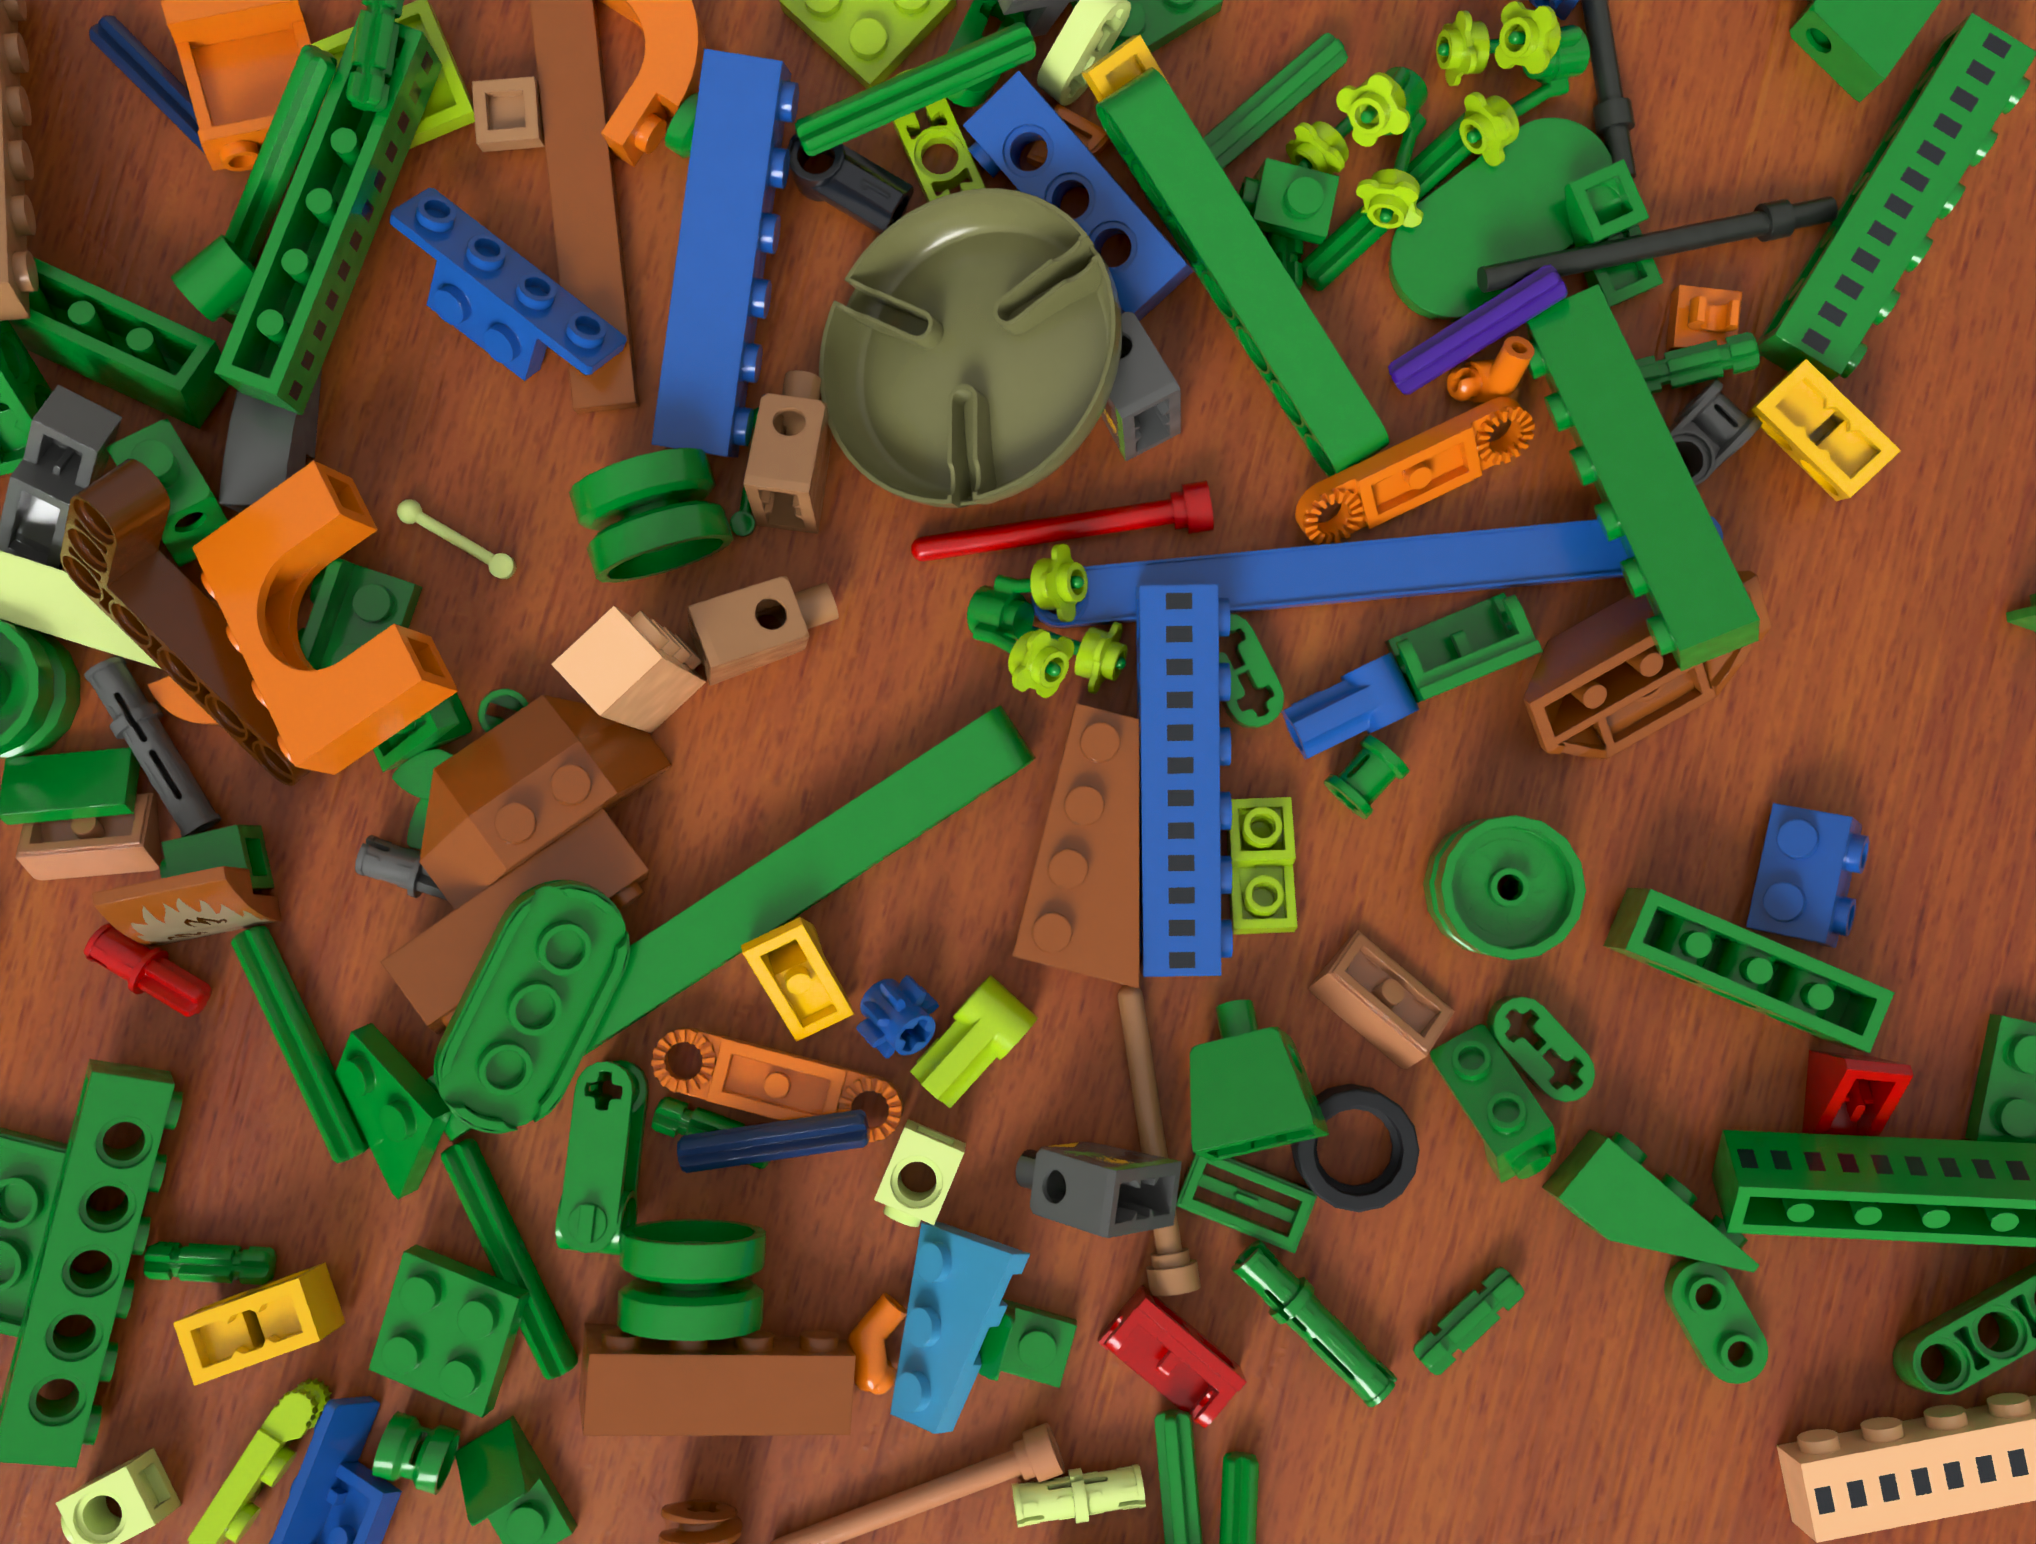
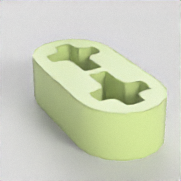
M1079 0L1038 72V86L1063 106L1076 101L1089 86L1081 73L1109 53L1129 18L1131 11L1130 2L1128 0Z

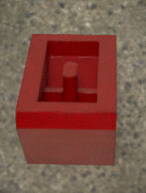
M1809 1050L1802 1133L1879 1137L1914 1076L1911 1065L1872 1056Z

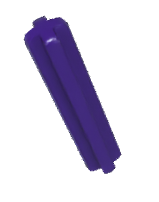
M1551 264L1541 267L1391 362L1388 369L1393 382L1404 395H1410L1564 299L1568 294L1567 286L1556 268Z

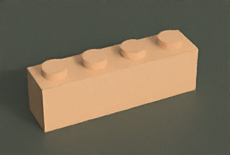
M615 606L551 664L599 716L648 733L656 730L706 683L694 670L702 660L677 634L674 635L654 619L650 620L642 611L631 617Z

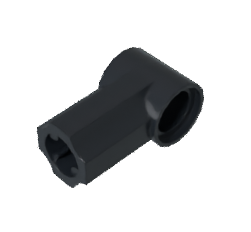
M796 133L790 139L787 147L790 151L789 166L798 190L805 197L817 202L825 201L879 234L883 233L906 213L907 206L914 193L911 184L843 144L820 153L834 159L832 166L827 171L820 174L809 173L803 167L805 162L812 156H808L803 150Z

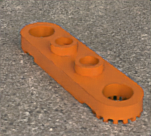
M1498 397L1489 400L1314 484L1304 492L1297 503L1295 510L1296 522L1309 540L1317 545L1321 543L1330 544L1331 542L1341 543L1340 539L1343 537L1347 540L1351 537L1350 534L1366 526L1370 530L1482 476V471L1494 465H1500L1502 461L1505 464L1509 463L1512 456L1515 458L1521 455L1519 451L1522 448L1526 450L1529 447L1527 440L1533 439L1534 433L1531 431L1535 429V423L1532 421L1533 418L1512 398ZM1508 418L1511 421L1508 431L1498 440L1488 442L1487 440L1491 437L1488 432L1493 433L1494 431L1492 426L1495 424L1498 427L1500 425L1499 420L1507 422ZM1334 500L1337 503L1342 502L1340 510L1332 519L1316 523L1319 519L1316 514L1321 515V507L1324 509L1328 508L1327 502L1330 505H1334Z
M692 1027L678 1028L667 1033L658 1041L652 1052L651 1066H653V1073L663 1087L674 1093L693 1096L715 1104L784 1121L853 1111V1101L860 1093L875 1091L886 1098L889 1105V1115L882 1124L869 1126L870 1139L868 1142H875L888 1137L895 1131L902 1118L903 1100L899 1090L889 1080L869 1073ZM688 1042L694 1044L700 1050V1054L703 1056V1066L695 1077L682 1078L671 1070L668 1056L675 1044Z

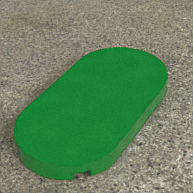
M1542 118L1530 121L1520 126L1517 139L1503 148L1505 154L1504 162L1498 166H1490L1485 162L1483 155H1481L1418 203L1417 208L1424 214L1421 224L1411 228L1403 225L1396 228L1389 250V278L1402 302L1418 315L1433 320L1439 318L1456 322L1508 289L1483 293L1477 283L1479 267L1566 250L1574 245L1566 207L1564 186L1612 164L1611 155L1599 137L1585 126L1568 119Z
M574 880L544 882L523 892L508 906L502 915L438 1044L434 1059V1078L438 1092L453 1115L468 1127L493 1134L516 1131L518 1126L526 1125L532 1120L537 1122L548 1115L565 1094L625 972L630 956L629 934L626 931L622 915L615 903L597 888Z

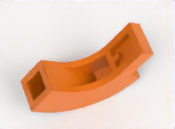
M598 0L632 21L642 30L645 37V54L641 69L601 132L613 155L633 167L636 166L643 153L650 154L657 148L666 131L667 123L665 119L667 116L673 118L682 103L693 93L699 92L704 48L707 49L703 28L692 0Z

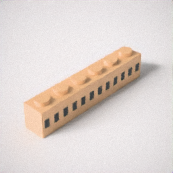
M2001 1393L1988 1397L1987 1405L1968 1409L1957 1405H1939L1924 1410V1417L1901 1421L1893 1417H1877L1863 1421L1860 1424L1861 1429L1837 1433L1829 1429H1815L1800 1433L1797 1436V1442L1777 1445L1792 1522L1818 1543L2035 1501L2036 1395L2028 1397L2021 1393Z

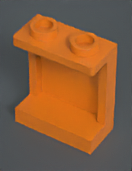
M161 0L166 23L177 47L197 119L199 140L212 170L246 171L253 169L301 49L305 45L311 44L299 0ZM311 129V131H310V133H309V136H308V138H307V140H306V143H305V145H304V148H303V150H302L301 155H300L299 158H301V156H302V154H303V151H304L305 146H306V144H307V141H308V139H309V137H310V134H311V132H312V129Z

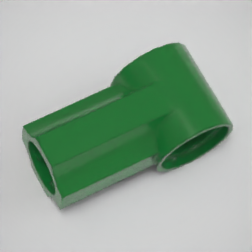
M221 234L171 275V279L194 307L211 322H215L222 317L231 324H234L256 268L228 238Z

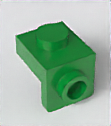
M1266 158L1253 178L1244 177L1238 195L1260 230L1321 245L1328 235L1340 176Z

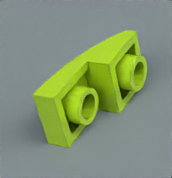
M1291 797L1231 799L1232 825L1231 830H1227L1228 856H1231L1232 892L1229 894L1233 934L1295 932L1298 927L1293 872L1296 853Z

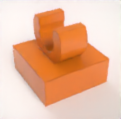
M1687 285L1676 287L1671 294L1666 352L1716 340L1717 346L1726 344V337L1738 335L1742 291Z

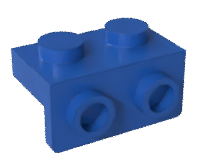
M1773 803L1746 927L1752 930L1836 948L1839 935L1848 936L1854 922L1856 899L1847 897L1852 873L1861 874L1868 857L1869 836L1861 835L1862 824L1850 816Z

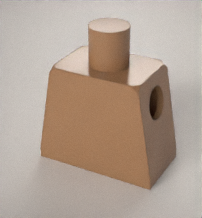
M799 370L789 371L785 374L782 395L767 393L761 397L744 478V488L757 526L816 534L819 532L832 431L828 425L829 412L827 403L820 400L821 378L813 373Z
M787 576L774 578L688 606V630L698 656L702 660L701 664L710 686L801 652L806 648L810 637L808 629L839 619L834 597L826 582L794 593ZM766 615L773 616L780 621L782 627L774 630L766 629L758 623L757 619Z

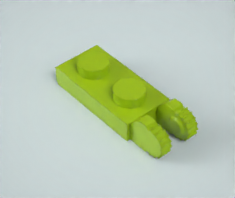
M309 1378L305 1382L302 1381L298 1384V1387L291 1392L285 1393L278 1400L280 1403L274 1406L187 1539L189 1544H224L228 1539L236 1544L242 1539L261 1511V1508L253 1503L265 1484L273 1488L294 1461L297 1452L289 1448L292 1441L303 1437L308 1429L315 1427L326 1403L331 1400L330 1395L332 1393L328 1391L329 1386H325L324 1381L319 1382L317 1378L311 1381Z

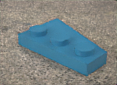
M921 1222L891 1415L933 1434L953 1432L982 1366L979 1355L982 1343L989 1327H998L1008 1306L1002 1300L1012 1275L1022 1274L1030 1253L941 1222H935L934 1225Z

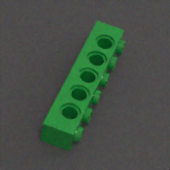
M89 1059L0 1402V1462L76 1468L82 1445H94L101 1421L102 1405H93L98 1382H110L118 1353V1342L109 1341L115 1318L126 1319L135 1284L134 1279L125 1278L131 1255H143L150 1230L151 1217L141 1216L147 1192H159L165 1173L167 1154L157 1152L163 1129L174 1130L181 1111L183 1092L173 1091L175 1083L170 1071ZM121 1122H130L142 1129L139 1139L127 1148H112L103 1141L107 1130ZM114 1186L125 1192V1197L121 1204L109 1211H97L87 1204L89 1196L101 1187ZM89 1250L101 1251L109 1257L108 1262L102 1269L91 1274L79 1273L70 1266L79 1254ZM70 1315H84L93 1321L91 1326L78 1336H63L54 1329L60 1320ZM55 1379H66L76 1385L69 1395L57 1400L46 1399L38 1393L43 1385Z

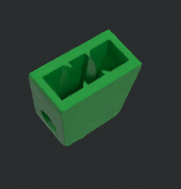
M1808 0L1809 3L1792 25L1789 32L1791 38L1852 98L1861 102L1886 79L1941 0Z
M168 418L110 444L106 449L116 466L127 459H135L150 469L166 489L170 498V510L161 540L177 565L181 567L197 559L192 547L224 525L228 520ZM195 512L203 513L201 518L195 523L186 527H175L176 523L184 516Z
M1234 1000L1217 1006L1215 1010L1221 1039L1195 1045L1190 1051L1191 1144L1193 1152L1214 1162L1329 1135L1326 1121L1292 1038L1279 1027L1258 1029L1254 1004L1251 1000Z

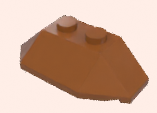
M1750 570L1737 571L1760 618L1759 641H1761L1772 625L1758 575ZM1630 594L1549 639L1523 699L1540 746L1546 753L1560 755L1562 752L1580 757L1608 759L1715 699L1742 666L1753 643L1680 671L1672 652L1661 656L1651 638L1646 619L1655 615L1646 595L1634 598Z
M541 695L433 769L419 862L453 909L456 910L602 808L606 812L669 769L671 764L648 732L601 717L589 704Z

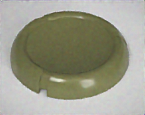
M1001 188L965 190L942 196L907 213L890 225L869 245L847 274L845 281L855 288L847 306L834 300L830 308L823 332L819 360L820 392L822 401L827 403L828 425L846 457L863 475L888 492L921 504L944 508H963L968 505L991 504L1027 490L1050 476L1076 452L1091 433L1104 411L1117 376L1122 346V317L1117 289L1106 262L1100 253L1096 251L1087 233L1068 214L1039 197L1020 191Z

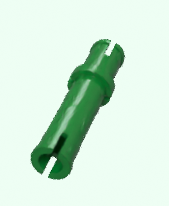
M1261 1240L1253 1242L1238 1256L1234 1262L1235 1265L1231 1268L1232 1271L1270 1307V1316L1278 1324L1286 1323L1353 1389L1368 1407L1378 1405L1391 1393L1396 1385L1394 1383L1397 1381L1396 1375L1380 1360L1378 1361L1366 1349V1346L1314 1295L1315 1288L1305 1277L1297 1278L1275 1257Z

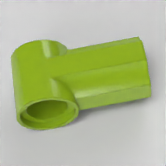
M992 975L958 1009L952 1017L955 1019L952 1025L940 1038H937L910 1070L928 1092L949 1108L958 1101L996 1058L1001 1060L1038 1019L1033 1012Z

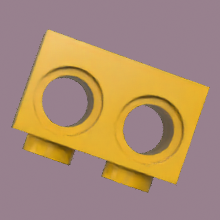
M1807 359L1793 367L1746 412L1749 417L1757 416L1763 421L1760 428L1835 501L1851 498L1901 451Z
M326 1263L207 1304L173 1322L194 1386L318 1342L346 1323Z

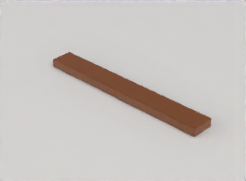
M530 0L559 283L561 287L627 338L623 351L591 375L581 373L568 362L573 410L577 414L640 407L613 154L601 134L609 121L596 0Z

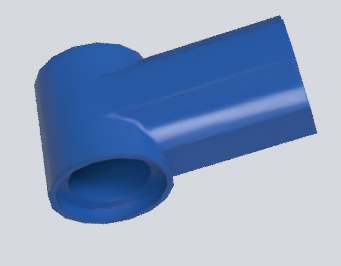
M1392 652L1341 676L1342 682L1321 692L1318 691L1281 711L1288 732L1304 759L1325 751L1367 730L1368 734L1375 732L1419 710Z

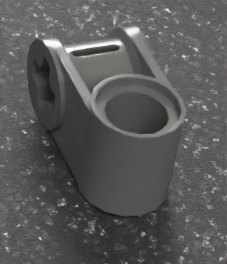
M1717 378L1702 389L1674 418L1675 422L1668 428L1695 486L1708 479L1763 424V421L1757 416L1748 418L1721 392L1724 384Z

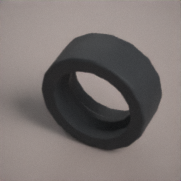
M1355 1084L1327 1088L1318 1094L1316 1099L1326 1122L1339 1112L1352 1109L1368 1111L1381 1119L1390 1133L1392 1151L1390 1162L1381 1175L1369 1183L1349 1185L1340 1183L1330 1177L1321 1166L1317 1153L1318 1138L1292 1143L1291 1149L1295 1168L1312 1192L1335 1208L1354 1212L1383 1208L1402 1195L1416 1173L1420 1151L1415 1126L1402 1107L1374 1088Z

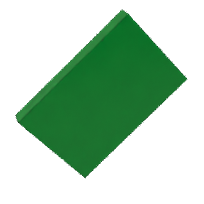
M0 1127V1333L17 1337L67 1144Z

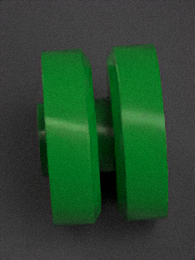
M677 448L639 455L595 471L572 486L569 495L578 523L584 528L600 531L587 546L596 579L601 582L617 583L666 573L710 557L728 547L734 540L723 507L720 504L703 501L714 489L716 483L707 455L702 449Z
M0 619V759L34 756L52 748L71 728L80 705V675L70 652L53 635Z
M1517 815L1468 821L1446 834L1429 857L1423 881L1427 911L1444 936L1463 950L1507 960L1540 956L1563 942L1580 919L1586 893L1582 863L1568 840L1542 821ZM1503 876L1508 878L1502 886L1507 894L1505 899L1499 895L1497 890L1498 882Z
M714 1219L658 1220L625 1227L620 1234L619 1265L626 1272L634 1277H638V1279L632 1280L618 1291L617 1326L623 1332L638 1337L674 1341L720 1340L744 1336L759 1330L763 1324L764 1290L749 1279H746V1277L759 1272L765 1265L766 1231L759 1226L743 1222Z

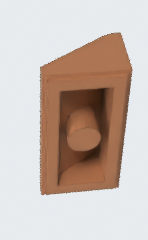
M154 793L136 794L134 814L24 823L15 858L34 879L42 881L159 870L161 849L157 797Z
M1356 930L1309 987L1310 992L1402 1069H1408L1427 1057L1455 1012L1359 930Z

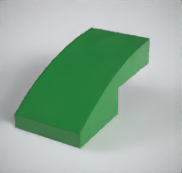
M1624 159L1564 186L1566 207L1575 248L1640 235L1642 232L1639 224L1650 218ZM1653 258L1583 272L1589 288L1599 284L1610 308L1664 283Z

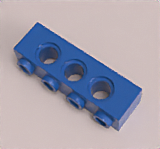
M1020 71L1015 73L963 124V127L976 140L968 148L969 152L993 178L1002 170L1016 186L1017 189L1015 191L1039 197L1060 209L1062 198L1069 190L1077 187L1086 188L1089 193L1088 208L1083 215L1073 220L1087 233L1100 255L1104 243L1110 237L1118 234L1129 237L1131 253L1127 261L1118 267H1108L1117 289L1121 314L1133 312L1138 320L1141 321L1194 272L1185 259ZM1033 141H1045L1048 153L1044 164L1034 171H1023L1020 166V155L1024 147Z

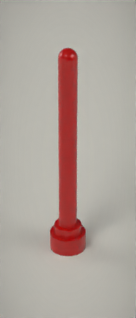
M1207 480L1181 484V491L1170 492V499L922 536L912 542L911 554L916 560L925 562L1174 524L1175 530L1187 528L1188 534L1214 531L1209 486Z

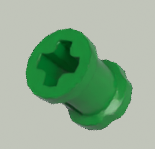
M1366 735L1360 742L1362 749L1338 776L1330 774L1324 780V784L1329 791L1348 809L1363 819H1367L1373 813L1371 804L1395 778L1403 779L1409 773L1406 764L1388 746L1372 735Z

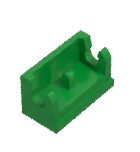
M1505 592L1385 641L1389 653L1392 652L1416 703L1543 652L1539 641L1536 640L1518 598L1514 594L1507 597Z

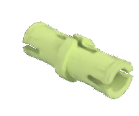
M1139 1464L1083 1474L1081 1468L1068 1470V1476L1053 1478L1043 1482L1032 1481L1012 1484L1018 1528L1039 1524L1040 1522L1075 1518L1077 1524L1089 1522V1515L1146 1507L1145 1491Z

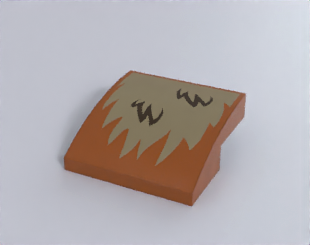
M221 866L92 893L95 908L112 926L127 937L151 946H162L282 921L278 897L253 894L250 871L246 868Z

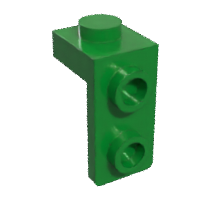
M1484 1024L1474 1026L1430 1052L1433 1065L1483 1139L1487 1162L1501 1184L1514 1176H1517L1518 1179L1529 1178L1543 1170L1550 1163V1156L1557 1153L1554 1125Z

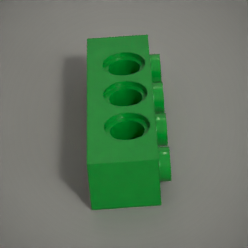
M1627 888L1603 945L1832 1044L1866 1053L1871 1052L1895 993L1648 888Z

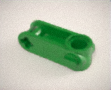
M626 1060L596 1062L585 1068L578 1077L574 1091L563 1192L556 1217V1243L560 1249L583 1253L593 1252L620 1255L621 1231L627 1226L637 1224V1190L649 1088L648 1079L644 1071L633 1062ZM612 1080V1084L622 1086L623 1093L621 1098L613 1099L612 1095L603 1093L602 1086L604 1081Z

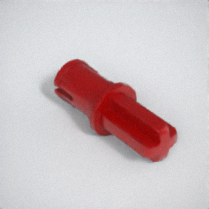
M110 923L102 925L97 929L85 946V958L91 962H96L127 981L128 989L132 993L137 995L146 992L185 1017H191L203 1011L212 995V989L209 984L169 961V954L166 950L162 948L151 950L140 942L127 937Z

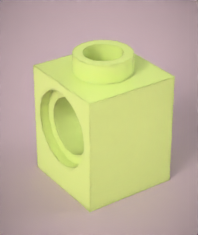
M908 1119L874 1198L875 1201L886 1205L883 1213L891 1219L911 1227H919L921 1220L934 1225L964 1155L966 1143ZM911 1162H923L933 1169L936 1175V1184L926 1192H913L903 1184L901 1169Z
M154 1448L83 1484L56 1502L62 1515L61 1526L63 1533L71 1544H120L155 1526L182 1505ZM106 1496L112 1497L118 1502L121 1507L122 1518L110 1512L106 1504Z

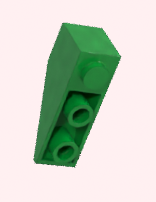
M1590 1129L1542 1187L1589 1228L1609 1241L1753 1273L1760 1266L1742 1250L1748 1240L1741 1233H1727L1724 1220L1717 1215L1710 1222L1703 1218L1692 1208L1698 1198L1667 1173L1659 1181L1642 1166L1648 1156L1638 1146L1617 1131L1609 1139Z

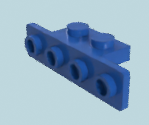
M427 188L391 211L390 224L437 260L427 306L435 311L445 322L457 328L488 352L494 360L502 363L522 380H527L541 369L547 346L585 375H591L623 351L627 341L625 335L436 189Z
M371 1396L331 1399L326 1403L321 1416L316 1422L314 1435L299 1473L291 1485L290 1495L275 1533L268 1544L382 1543L402 1491L385 1479L372 1475V1470L358 1462L379 1410L380 1402Z

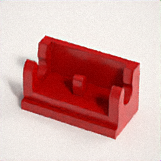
M1144 1285L1137 1289L1097 1338L1100 1345L1106 1350H1110L1176 1407L1190 1412L1192 1421L1203 1428H1206L1218 1416L1236 1392H1239L1247 1383L1241 1367L1157 1296L1150 1295V1290Z

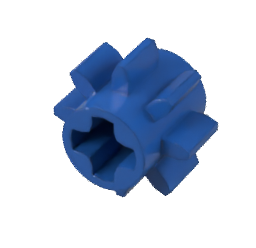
M906 975L900 984L894 979H883L872 985L864 994L860 1003V1011L866 1019L860 1022L856 1029L885 1058H890L895 1050L901 1055H911L924 1048L933 1037L936 1025L934 1019L929 1014L934 1012L939 1007V1004L910 975Z

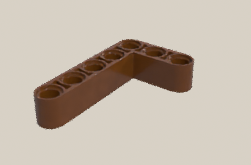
M127 459L71 498L60 553L61 564L65 572L92 602L268 773L285 785H295L311 770L295 767L282 753L277 741L279 732L270 712L255 696L251 685L254 678L243 655L232 645L226 634L228 623L223 612L158 550L170 510V498L160 480L150 469L135 459Z

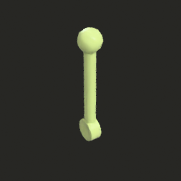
M406 499L398 505L397 515L402 522L406 524L417 523L488 565L489 571L493 576L500 579H508L515 573L516 563L512 557L504 553L493 554L422 512V508L417 501Z

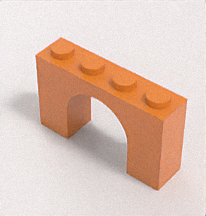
M314 460L198 542L192 549L203 570L201 573L202 583L208 593L217 600L228 623L226 634L232 645L243 655L254 678L251 682L253 692L257 699L269 710L279 732L277 741L282 753L295 767L336 775L458 692V689L432 637L397 624L391 625L347 657L327 668L316 670L306 659L301 649L297 632L299 607L306 589L322 569L378 530L353 479Z

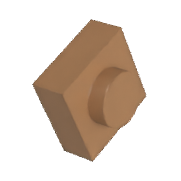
M535 76L472 81L476 144L482 152L545 147L539 84Z

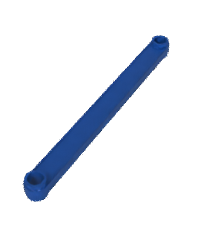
M1710 516L1723 542L1721 526L1714 517ZM1598 519L1083 566L1087 574L1088 589L1085 598L1076 604V616L1073 621L1061 622L1057 614H1053L1048 610H1042L1037 606L1032 595L1031 604L1035 616L1041 623L1051 628L1063 629L1107 625L1114 622H1136V586L1218 584V597L1229 598L1230 613L1620 578L1624 576L1619 562L1627 559L1628 556L1619 538L1608 542Z

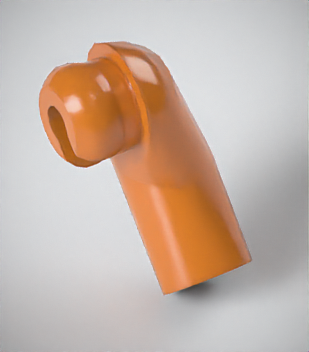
M1511 336L1504 341L1495 359L1474 360L1465 363L1464 366L1454 368L1447 378L1449 394L1460 402L1466 400L1487 402L1498 397H1510L1534 355L1535 349L1533 345L1523 337Z
M883 1293L853 1328L848 1337V1345L856 1355L854 1384L861 1391H870L876 1395L886 1393L895 1383L896 1369L887 1360L885 1340L907 1315L906 1309L887 1293Z

